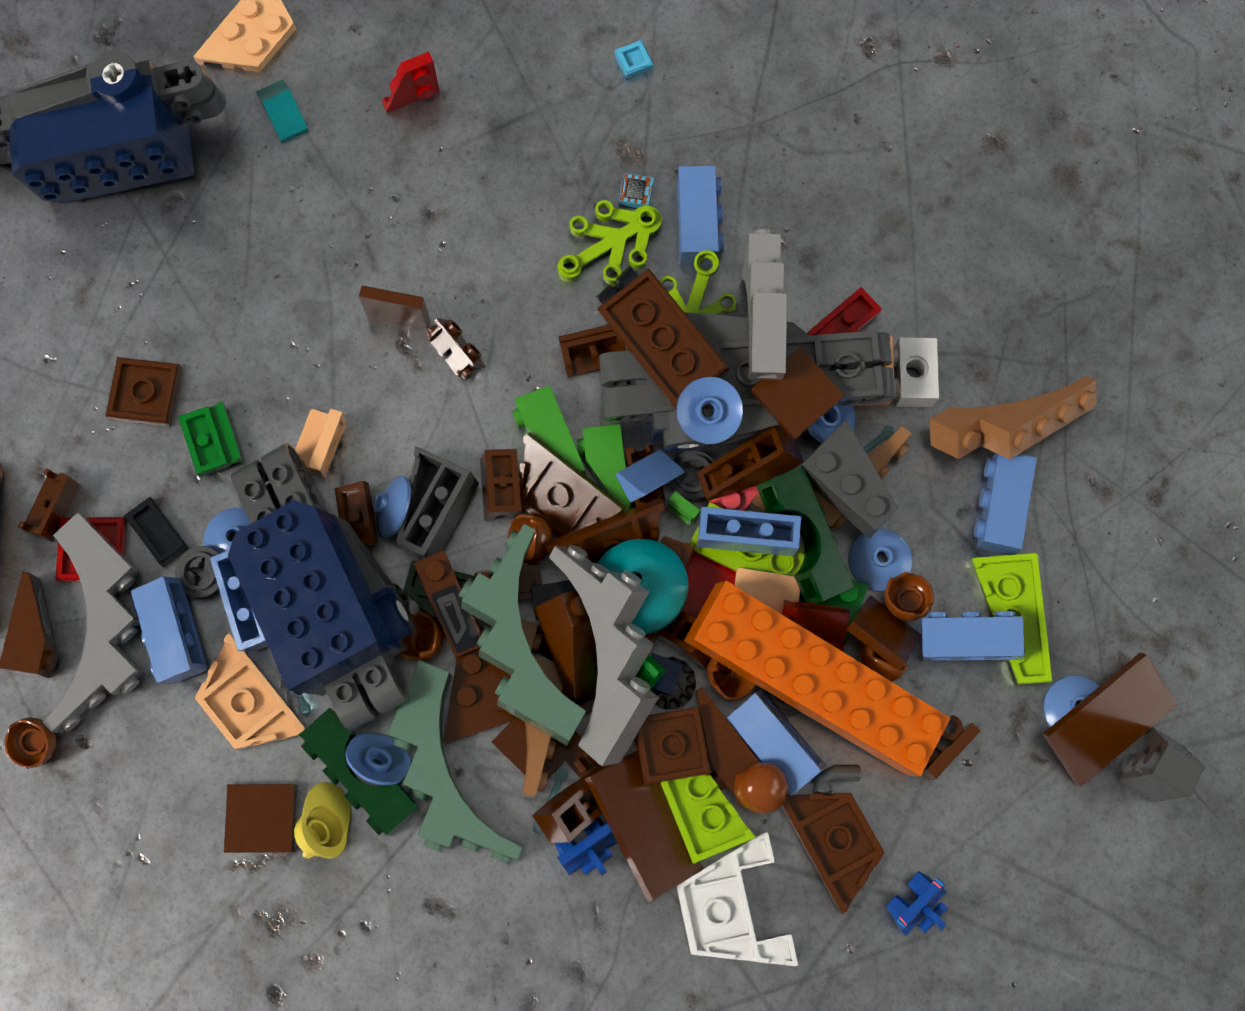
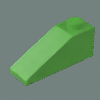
M548 385L515 398L516 409L512 410V414L517 427L521 428L524 426L526 433L531 432L586 475L584 465L551 386Z
M621 425L582 428L583 438L577 439L580 458L585 457L586 468L597 484L626 506L622 512L630 510V501L615 475L626 468Z

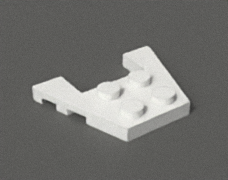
M768 832L760 834L676 886L691 955L786 966L798 965L791 934L756 941L741 870L775 862Z

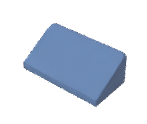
M658 450L615 475L631 503L685 472L666 454Z

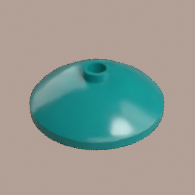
M649 539L628 540L612 547L598 561L597 564L604 566L610 572L623 573V571H629L642 577L640 584L650 592L631 624L640 627L646 635L667 627L678 617L684 608L689 590L687 572L678 555L666 545Z

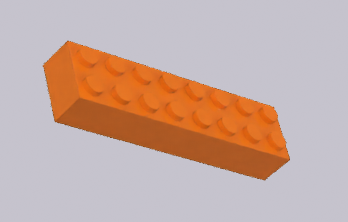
M728 581L715 584L684 639L686 643L904 775L921 777L950 720V717Z

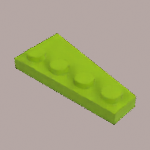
M1038 553L972 558L973 567L992 617H995V612L1013 611L1015 616H1023L1025 656L1023 660H1009L1017 684L1051 683L1052 673Z
M711 775L660 783L693 864L756 838L721 792Z

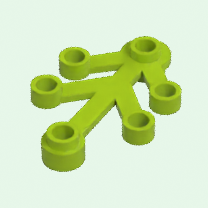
M607 200L599 201L595 206L597 219L600 221L612 219L629 223L620 229L588 223L583 216H574L569 223L572 235L576 237L585 235L601 238L602 240L576 256L565 255L561 257L557 264L559 277L566 282L578 280L582 274L583 266L611 250L609 263L603 269V279L607 284L615 285L616 279L609 278L606 274L609 271L617 272V276L621 274L620 266L626 240L636 234L635 249L629 253V265L634 269H642L647 263L646 249L649 235L656 233L661 227L662 217L660 212L648 205L640 206L635 211L615 208ZM604 207L608 208L610 212L601 214L599 210ZM649 216L652 218V221L645 223L641 218ZM576 223H582L584 228L577 230L573 226ZM635 255H640L643 257V260L635 262L632 258ZM572 262L575 264V267L569 270L564 265Z
M710 250L699 252L694 259L697 276L687 307L677 290L676 279L672 276H664L660 279L662 285L666 281L674 283L673 289L668 291V293L684 312L721 314L723 312L728 314L736 309V298L730 293L722 294L717 301L700 309L709 277L715 275L719 269V259ZM708 260L712 262L713 266L710 270H704L701 268V264ZM729 298L733 301V305L730 308H724L721 302Z

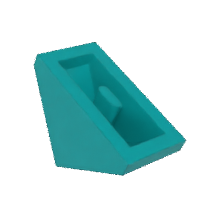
M284 80L256 91L281 143L309 131Z

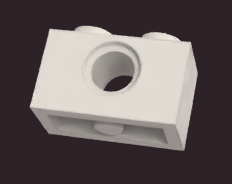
M899 337L893 348L896 392L895 407H933L939 399L937 338ZM906 368L916 369L920 377H911L907 373Z

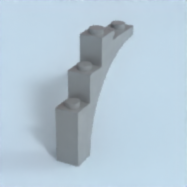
M758 229L754 233L748 234L746 255L740 275V283H745L748 302L749 379L782 380L786 374L787 293H784V263H781V234H773V231L769 229Z
M79 513L73 516L53 535L69 555L80 578L86 601L87 618L83 655L75 677L60 703L42 722L50 732L62 733L63 731L67 733L81 721L79 716L88 707L93 709L105 699L106 695L104 692L106 690L110 694L118 696L122 693L124 695L130 693L139 684L138 678L144 673L118 646L120 642L122 644L126 643L137 633L136 627L140 623L139 619L116 594L129 589L134 584V577L139 571L86 517Z
M555 546L549 558L566 574L580 595L590 618L596 642L598 665L596 697L589 723L578 746L601 766L619 764L659 698L649 690L650 685L647 682L635 677L654 646L645 637L646 633L644 630L631 624L650 591L640 584L641 579L629 571H623V573L610 572L604 566L591 562L586 558L587 553L578 546Z

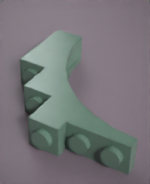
M524 524L519 532L513 530L504 546L508 549L504 558L501 560L497 557L487 574L491 576V579L478 573L474 581L471 579L466 581L459 594L463 598L461 609L493 626L492 629L486 627L477 642V645L481 647L479 657L512 675L511 678L504 676L495 691V694L500 696L497 700V706L567 746L586 711L564 696L545 676L533 657L522 630L518 606L519 576L523 560L531 546L536 531Z
M418 660L407 686L410 700L399 705L387 734L395 739L393 745L411 752L413 747H417L402 784L410 788L408 795L427 802L429 796L433 797L418 836L425 838L424 846L439 852L443 851L444 846L452 849L456 838L460 837L462 838L459 844L476 852L479 851L480 846L493 851L491 858L506 864H510L511 859L519 861L524 848L501 837L481 821L465 802L451 776L444 752L442 722L444 702L452 675L446 670Z

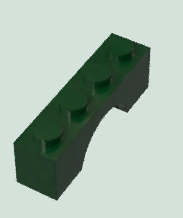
M803 466L756 485L767 513L801 516L800 535L804 543V560L794 577L806 606L823 602L853 588L849 569L844 565L838 550L837 541L831 534L825 520L824 510L817 501L812 489V482Z
M328 708L299 734L305 741L301 745L304 751L313 760L318 757L327 766L322 770L324 774L335 785L341 782L348 790L344 795L345 798L356 810L362 807L370 817L366 821L378 835L384 832L386 835L392 836L421 809L400 784L370 786L363 783L355 775L347 763L345 753L349 742L356 737V734L353 731H348L342 725L333 709Z

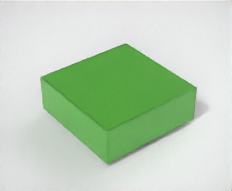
M676 491L668 499L667 509L689 526H693L699 518L701 510Z

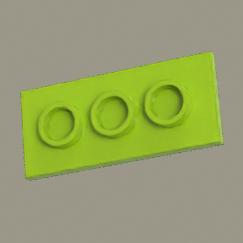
M709 502L707 506L711 508H721L711 502ZM698 527L689 543L690 546L694 547L696 553L734 571H737L738 568L794 576L804 560V546L800 544L794 557L698 548Z

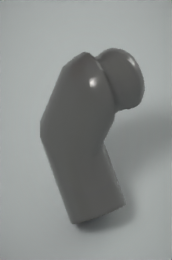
M833 765L821 771L813 778L812 783H815V793L831 794L833 791L831 782L859 781L861 779V768L859 765Z

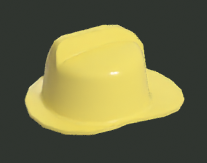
M318 783L309 790L306 796L302 816L297 821L294 829L296 843L303 851L302 855L304 858L320 856L332 859L338 857L345 849L351 818V807L349 801L344 796L343 790L333 783Z

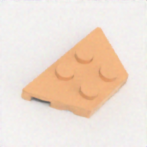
M240 0L193 57L199 65H205L206 62L222 64L223 68H243L246 71L260 73L296 30V27L282 0Z
M228 633L223 640L224 645L216 661L213 660L208 670L206 681L201 684L196 694V701L235 750L299 736L306 729L304 724L245 651L237 650L233 635Z

